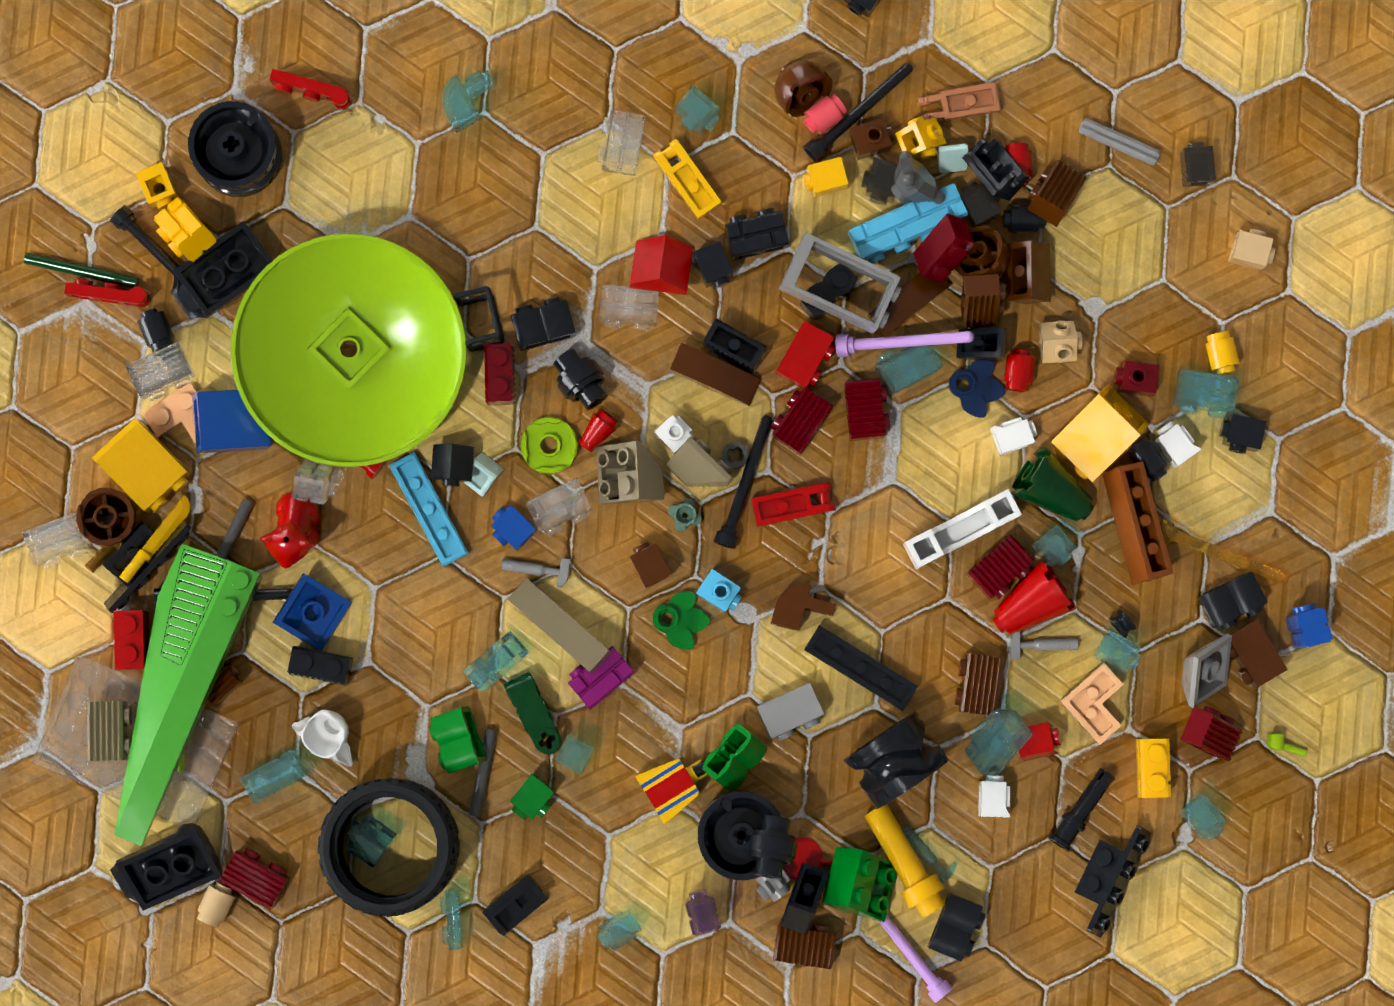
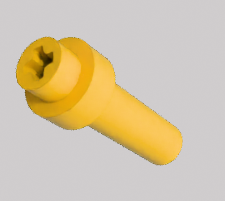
M888 804L864 816L906 888V891L902 892L901 896L908 908L916 906L924 918L945 906L939 894L945 888L936 873L929 877Z

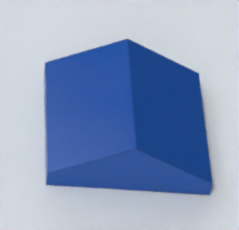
M303 573L272 623L317 650L322 651L352 602Z

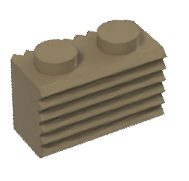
M126 701L87 702L88 761L127 760L132 740L131 736L127 737V725L132 723V709L127 707Z

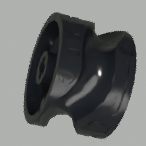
M238 101L217 103L203 111L190 129L188 137L189 157L198 173L214 190L231 197H247L261 192L276 178L282 162L281 142L269 121L255 107Z
M916 711L880 733L843 760L855 770H864L863 778L859 784L876 809L899 797L949 761L939 745L931 747L923 743L925 723L920 720Z
M748 791L725 793L712 801L704 810L698 825V844L707 864L718 874L729 879L750 880L760 877L755 875L757 860L750 858L751 852L748 851L750 836L754 835V830H762L764 815L781 817L776 807L766 798ZM739 831H744L746 837L742 840L737 837Z

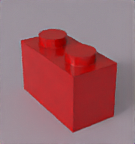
M804 321L777 368L776 375L802 389L804 387L807 388L809 384L814 387L822 371L818 370V367L823 359L827 362L829 361L836 346L832 345L834 337Z
M144 610L113 611L115 670H144L149 646V612Z

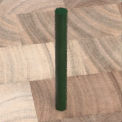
M26 253L24 257V264L130 288L137 287L139 283V278L31 253Z

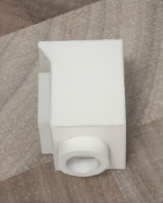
M676 415L668 418L654 432L655 436L658 439L661 438L671 449L670 452L673 455L690 436L692 438L695 437L692 429L680 416Z
M1021 417L1004 422L1000 427L994 425L990 428L999 456L1033 445L1035 443L1034 437L1037 436L1033 421L1022 420Z
M1171 421L1157 431L1160 436L1154 440L1173 468H1176L1201 450L1200 447L1192 444L1195 441L1183 425L1181 427L1178 424L1174 426Z
M986 775V781H979L978 816L1010 817L1006 807H1010V786H1006L1004 776Z

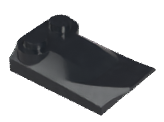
M243 221L217 239L216 243L207 251L203 250V254L194 262L187 260L173 270L174 283L171 294L190 319L209 318L245 293L259 273L273 260Z
M193 823L183 824L175 834L117 860L110 869L125 897L138 902L143 911L220 878L223 873L217 853L204 830L199 825Z

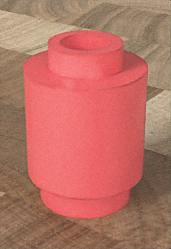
M835 94L829 97L826 95L804 112L806 118L803 121L812 133L817 131L822 135L843 119L842 115L847 112V109Z

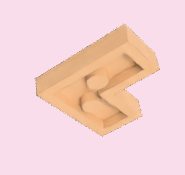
M191 382L142 412L157 438L183 424L196 444L192 396L197 390Z
M1102 663L1067 694L1060 703L1098 745H1101L1121 727L1120 723L1102 703L1124 684L1105 663Z

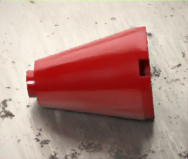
M1043 560L994 610L996 617L993 618V621L1001 633L1007 631L1011 635L1072 612L1076 609V605L1072 598L1068 599L1066 597V588L1053 569Z

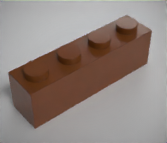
M1143 461L1119 466L1102 473L1132 585L1174 574Z

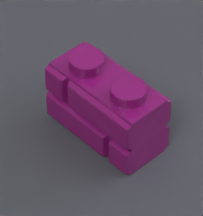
M613 646L608 649L611 651L610 655L593 674L582 665L569 674L572 680L568 684L590 710L635 674Z

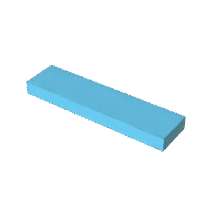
M415 452L390 464L389 467L442 566L445 567L468 555L469 553Z

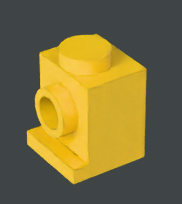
M163 162L135 173L148 204L152 208L157 207L158 210L168 208L167 205L173 199L179 197L168 173L169 171ZM159 185H163L165 187V191L156 194V187Z

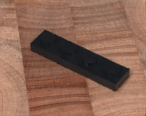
M820 625L804 651L901 711L905 709L918 688L917 685Z

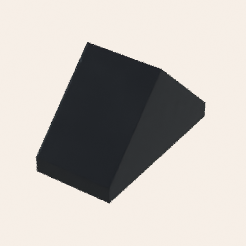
M1007 328L958 329V332L971 331L974 334V339L970 343H957L956 358L1001 362L1005 355Z

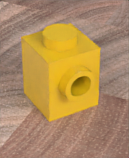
M841 157L808 165L807 174L803 175L807 192L812 191L814 198L846 190L849 185Z

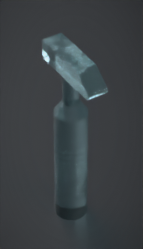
M909 824L902 828L908 841L927 864L934 866L940 873L938 878L941 883L954 874L955 862L944 870L937 862V856L914 832Z

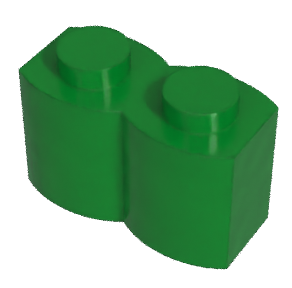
M469 706L460 707L430 718L431 725L429 726V731L432 739L437 741L440 748V753L438 754L439 763L443 769H446L448 774L486 762L484 747L477 733L475 719Z
M738 723L725 734L720 747L708 755L702 770L732 792L744 782L749 769L761 761L767 746Z

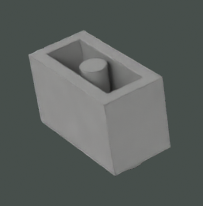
M811 683L757 706V710L770 738L777 737L778 741L794 735L792 729L800 725L808 729L821 723L819 717L825 715Z

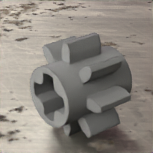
M784 870L782 871L781 879L758 877L756 881L760 886L755 890L764 901L770 897L773 902H776L791 889L787 885L791 878Z

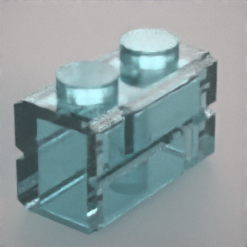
M932 345L905 347L894 353L893 349H890L877 357L879 362L874 366L883 384L886 385L890 396L941 370L943 367Z
M1181 368L1177 373L1173 405L1180 406L1179 411L1195 414L1197 409L1208 411V416L1225 418V414L1230 415L1234 411L1239 378Z
M997 709L991 712L987 717L988 722L986 725L972 734L971 742L964 751L974 761V765L980 774L999 775L1032 736V732L1014 710Z
M291 749L280 755L279 758H275L241 777L240 780L252 802L258 804L309 774L296 750Z

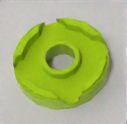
M544 417L535 420L527 427L522 435L520 448L523 459L530 468L541 474L553 475L563 472L572 465L577 456L578 442L576 434L569 424L559 418ZM546 438L555 439L558 443L556 451L551 454L544 453L541 449L543 440Z

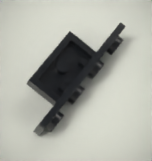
M185 520L156 551L150 561H145L129 583L123 581L119 576L154 533L144 522L141 521L133 529L132 533L102 563L107 570L123 582L104 602L109 612L113 613L116 609H122L130 600L129 595L135 588L139 589L146 584L150 578L149 573L156 566L160 567L168 560L169 552L175 545H181L190 534L188 531L191 527Z
M1136 826L1125 851L1099 840L1077 885L1075 893L1099 904L1087 927V931L1100 938L1103 933L1109 930L1115 908L1122 903L1125 896L1124 890L1129 880L1133 879L1137 872V863L1150 845L1151 833L1146 829Z

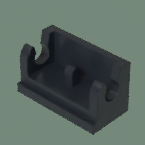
M985 138L981 139L968 154L962 157L995 197L1010 201L1030 178L997 139H993L989 143Z
M528 874L482 913L495 929L504 936L549 898L531 875Z

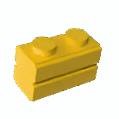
M176 197L167 205V209H162L154 216V221L160 226L156 232L179 258L184 255L189 261L194 262L203 254V250L207 251L216 243V238L181 198Z
M1136 739L1138 798L1171 797V785L1168 784L1171 781L1169 739Z

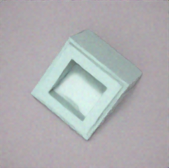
M966 143L940 146L938 148L937 161L940 173L965 171L968 164L962 158L965 154H968V145Z
M480 453L473 459L472 482L464 483L483 497L504 469L487 455Z

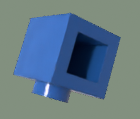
M512 505L507 509L504 506L501 507L492 517L495 522L491 526L496 530L492 535L504 547L509 543L518 551L537 532L536 528Z

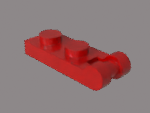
M276 69L271 71L269 80L273 86H276L275 90L289 95L292 94V91L302 93L303 98L313 102H319L320 99L331 101L339 110H345L351 104L347 91L341 87Z
M75 279V283L66 282L64 294L70 298L140 308L146 307L150 303V295L139 286L126 291L121 290V285L104 283L103 287L92 286V281Z
M830 482L751 498L757 527L836 511L835 503L831 502L829 491H832ZM818 494L820 504L812 506L810 495Z

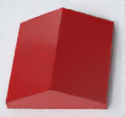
M667 235L637 240L629 288L687 295L693 247Z

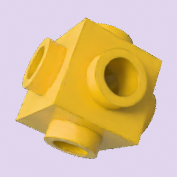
M923 116L917 117L907 122V127L895 133L902 152H910L912 158L921 157L922 160L929 159L938 154L937 149L940 146L947 144L942 128L936 118L924 120Z

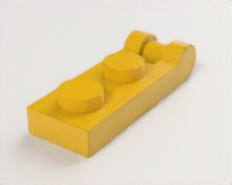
M677 139L671 141L669 147L662 152L658 150L652 154L659 167L664 171L698 220L722 204ZM677 156L680 162L672 167L668 161Z

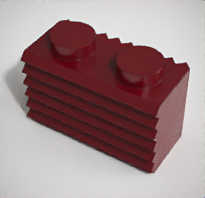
M947 213L912 253L915 256V262L918 264V270L921 272L920 275L940 283L944 282V279L948 278L954 267L958 266L957 263H960L961 259L965 258L968 254V251H971V247H975L966 220Z
M510 343L484 344L485 402L487 405H514L516 403L514 399L516 397L514 393L516 391L514 388L516 385L514 382L515 355L513 353L515 350Z
M880 378L846 381L844 383L850 441L884 438L886 436L885 431L890 430L889 414H883L882 402H887L886 385H880Z
M804 387L801 393L798 390L793 393L787 402V405L791 408L785 416L779 414L771 426L774 430L772 437L799 456L802 455L833 409L832 404Z
M1010 534L966 575L989 600L994 596L999 600L1011 589L1008 585L1009 582L1015 577L1021 580L1033 569L1029 564L1034 559Z
M1204 706L1203 710L1193 707L1180 740L1206 754L1230 761V756L1234 755L1233 750L1236 749L1235 745L1238 744L1237 740L1240 739L1239 735L1242 734V730L1234 726V719L1221 714L1216 709Z
M245 848L244 851L236 850L219 881L270 910L273 909L290 879L289 876L285 875L287 870L274 862H271L270 865L263 863L259 860L261 855L249 848Z

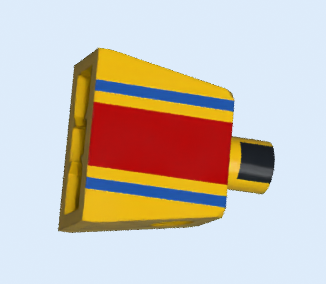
M678 758L635 776L664 824L669 822L700 794L695 782L708 775L702 770L703 763L700 759L685 768Z

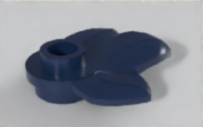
M987 360L975 361L967 370L962 369L954 372L949 379V389L954 396L960 398L963 410L978 418L986 417V403L996 401L1006 394L1003 386L996 379L990 377L994 370V363ZM960 379L968 382L967 389H960L958 387Z

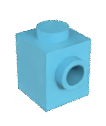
M711 569L696 592V595L724 613L728 608L733 611L743 597L738 594L741 587Z

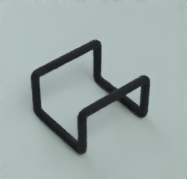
M483 286L456 293L454 299L458 306L488 300L495 333L466 340L465 344L470 352L484 349V344H503L504 335L491 289ZM486 292L485 295L461 300L463 297ZM496 338L499 339V340H495V341H491V342H487V343H483V344H478V345H474V346L472 345V344H475V343H480V342H484V341H488V340H492V339H496Z

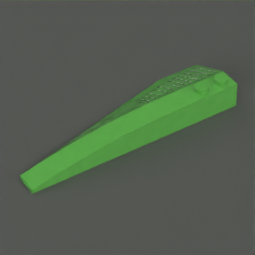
M181 544L157 597L114 835L141 847L143 846L262 580L260 573L229 560Z

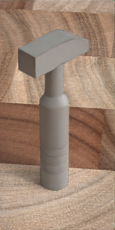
M561 558L560 569L545 567L543 564L503 559L501 570L540 576L543 574L558 576L557 587L562 588L568 580L570 559Z
M1019 631L1013 633L1010 638V659L1020 660V649H1036L1037 651L1078 650V638L1037 639L1035 641L1020 642Z

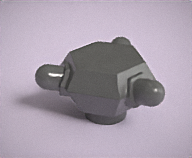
M901 152L894 175L895 184L891 186V191L895 197L903 204H907L909 201L915 203L932 201L936 204L943 203L945 201V194L937 189L935 179L923 164L914 160L910 152Z

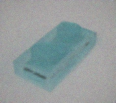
M459 889L446 890L445 897H440L441 914H446L447 926H442L443 944H448L449 950H458L463 948Z

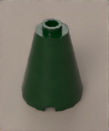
M1046 447L1040 448L1034 453L1038 458L1032 463L1027 461L1016 476L1012 488L1016 491H1012L1011 495L1075 522L1080 519L1085 520L1094 508L1091 505L1092 497Z

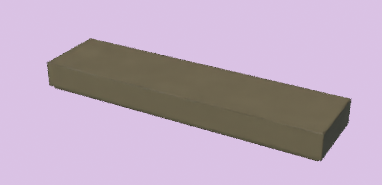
M528 578L507 599L591 674L610 655L611 651Z

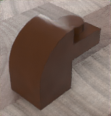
M796 585L787 589L779 597L770 624L799 631L804 610L833 616L836 604L830 602L831 597L814 593L813 598L808 597L811 585Z

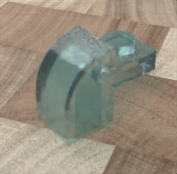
M478 71L466 78L467 82L464 84L461 83L456 74L445 85L442 93V105L455 133L481 120L471 99L495 87L488 71L484 73Z
M510 631L496 641L482 656L467 666L463 672L467 675L470 682L483 693L499 682L530 652Z

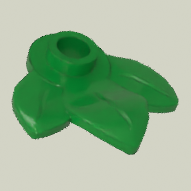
M692 592L675 594L668 604L657 607L652 617L654 626L659 631L666 633L669 643L683 650L693 649L694 640L692 633H697L710 624L708 616L703 611L693 607L695 593ZM664 613L672 615L673 620L671 623L664 624L661 617Z

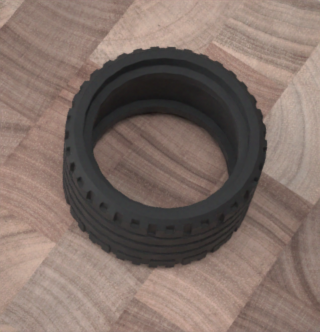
M397 778L377 779L362 783L347 791L345 795H342L333 804L330 812L324 818L320 829L321 836L318 838L319 864L323 876H326L327 884L336 896H340L344 903L355 910L359 909L365 914L386 917L412 912L438 896L447 886L455 872L460 853V839L458 838L459 831L456 821L444 801L422 784ZM382 797H395L406 800L418 807L429 819L437 839V855L427 879L418 888L401 895H383L362 886L350 872L343 853L344 835L353 815L362 806Z

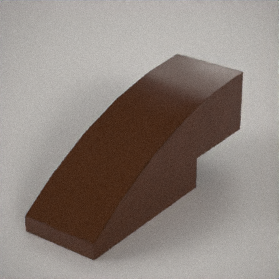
M919 273L902 286L895 303L889 302L886 312L890 313L884 328L878 327V330L884 337L890 336L948 289L951 284L946 278L944 282L940 283L923 277ZM876 308L873 309L867 316L870 319V321Z
M683 343L680 344L670 368L671 373L691 380L699 386L747 406H750L761 380L731 364Z

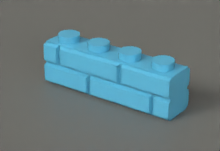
M953 183L939 189L945 194V201L941 204H936L932 201L920 203L912 201L849 229L848 236L857 256L874 265L885 260V254L895 250L896 254H900L912 248L911 242L920 238L923 242L947 213L965 219L968 216V212L955 184Z

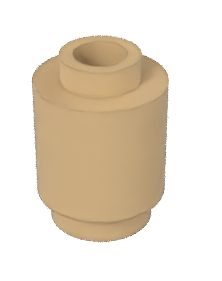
M218 881L215 886L209 884L197 911L199 914L197 919L218 928L220 923L225 921L236 897L231 893L232 888Z

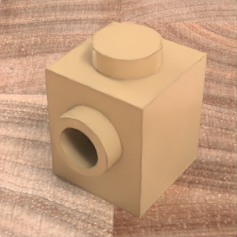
M1250 229L1249 232L1239 230L1234 236L1228 262L1262 271L1267 264H1272L1276 248L1271 247L1273 238L1266 237L1267 233L1260 230Z

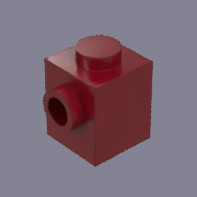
M1125 360L1121 367H1116L1114 384H1118V392L1148 397L1154 396L1157 389L1160 365Z

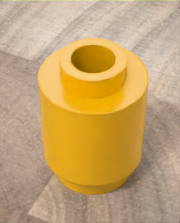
M1229 331L1206 336L1208 343L1205 345L1211 370H1218L1219 375L1236 371L1235 366L1239 365L1240 362L1234 337H1230Z

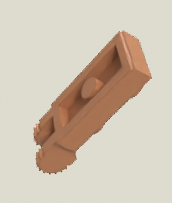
M996 82L940 91L939 94L923 96L917 99L918 106L941 103L942 111L925 113L922 115L924 120L936 118L937 121H950L1001 111Z

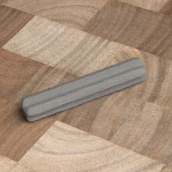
M1084 118L1078 132L1150 165H1155L1160 156L1158 149L1088 118Z

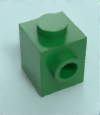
M531 774L510 800L514 805L511 810L523 820L527 817L533 820L536 815L542 818L552 806L548 801L555 791L537 776Z

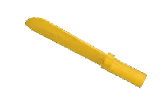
M185 495L177 502L143 548L138 551L119 577L123 581L129 583L145 561H150L156 551L188 516L190 502Z

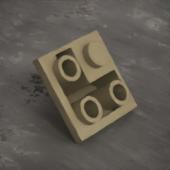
M690 436L666 463V467L686 487H725L732 482V477L730 476L731 468L720 458L715 461L709 455L711 449L700 438L695 441Z
M641 441L596 447L599 504L637 503L664 499L663 470Z

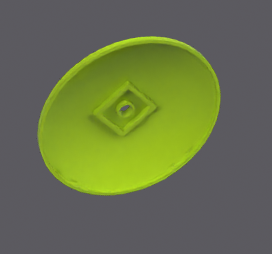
M352 233L331 234L316 237L288 249L270 262L254 279L240 303L234 320L231 336V362L235 383L241 399L256 423L274 441L290 452L320 464L358 467L381 463L408 452L425 440L439 426L451 409L463 380L466 362V340L463 322L449 289L437 273L420 257L394 242L379 237ZM351 340L356 343L357 352L353 356H345L341 353L340 346L344 341Z

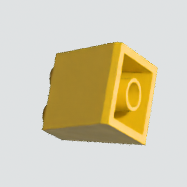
M1108 384L1051 442L1055 445L1053 447L1055 452L1061 458H1068L1075 465L1074 470L1080 477L1085 480L1088 478L1093 482L1144 432L1149 423Z
M136 418L92 457L135 503L147 513H150L152 510L154 512L159 511L168 502L166 497L173 491L177 493L188 484L187 478L191 475L146 424Z

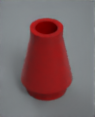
M600 408L597 413L593 412L578 443L592 453L599 444L616 431L615 426L618 424V421Z

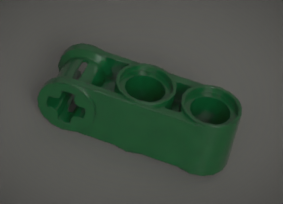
M528 671L504 683L503 686L513 706L516 707V712L537 750L547 755L556 753L561 747V736L544 699L540 696L541 693L531 673ZM546 733L550 737L555 736L556 739L552 742L553 747L551 749L540 744L544 740L543 735Z

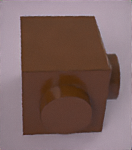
M884 118L852 127L849 132L857 160L890 151L892 147L891 142L895 141L892 127L890 124H885Z
M647 541L632 549L634 554L630 556V559L646 589L672 576L656 543L650 546Z

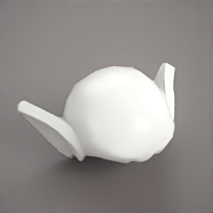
M326 709L320 710L312 717H306L292 724V729L297 735L301 736L304 746L312 754L321 758H333L335 761L348 767L353 765L350 746L347 742L349 727L340 714Z

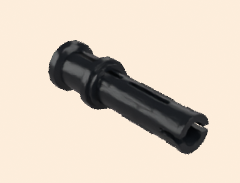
M1099 768L1097 774L1070 813L1066 812L1062 815V822L1053 834L1050 833L1048 835V839L1063 850L1070 852L1072 849L1070 847L1071 843L1079 832L1085 830L1086 824L1084 822L1115 780V777L1104 769Z

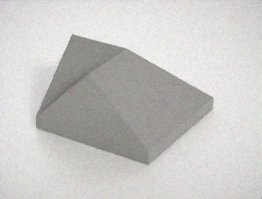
M1226 634L1184 659L1182 687L1188 706L1196 707L1227 685L1232 642L1231 635Z

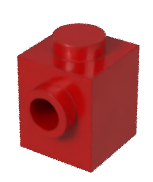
M1049 722L1014 729L1022 760L1028 761L1059 754L1057 746L1061 745L1058 728L1053 729V725Z

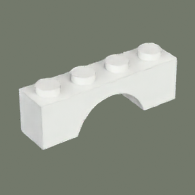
M1009 489L968 511L904 542L903 546L917 570L1005 525L1022 514Z

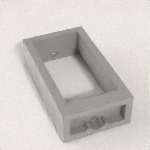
M805 233L778 290L873 334L878 327L884 328L890 313L886 312L889 302L895 303L902 287L898 286L901 277L809 233ZM811 250L886 285L871 321L795 285Z

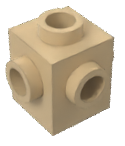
M1060 320L1039 323V350L1042 363L1077 361V349H1082L1081 332H1076L1074 321Z

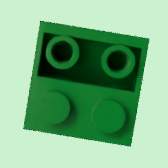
M836 847L822 903L842 912L885 922L897 872L891 862L867 851Z

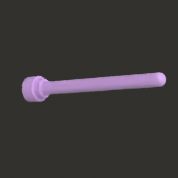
M971 331L862 339H856L855 336H850V334H837L835 346L838 357H851L857 350L970 343L974 339V334Z
M886 915L885 922L878 921L928 984L926 986L929 990L927 994L934 1003L953 989L946 979L942 980L940 976L938 978L935 976L888 915Z

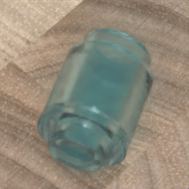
M630 910L624 914L621 911L598 927L601 932L597 934V937L606 950L611 947L613 951H616L637 937L636 933L642 930Z

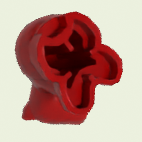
M300 491L287 492L280 497L276 505L277 526L271 533L260 537L269 553L285 569L290 568L302 559L309 549L315 547L319 542V532L316 525L321 519L320 507L312 496Z

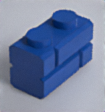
M1314 603L1291 609L1292 615L1285 618L1288 631L1292 632L1290 638L1293 648H1308L1331 642L1333 639L1330 627L1326 625L1328 619L1325 609L1315 608Z

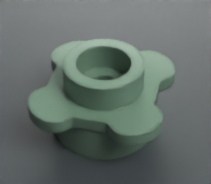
M685 499L684 503L678 506L672 505L668 509V514L673 517L675 529L678 532H684L687 527L691 525L697 526L701 523V516L696 513L694 508L695 502L692 499ZM687 513V518H683L682 514Z

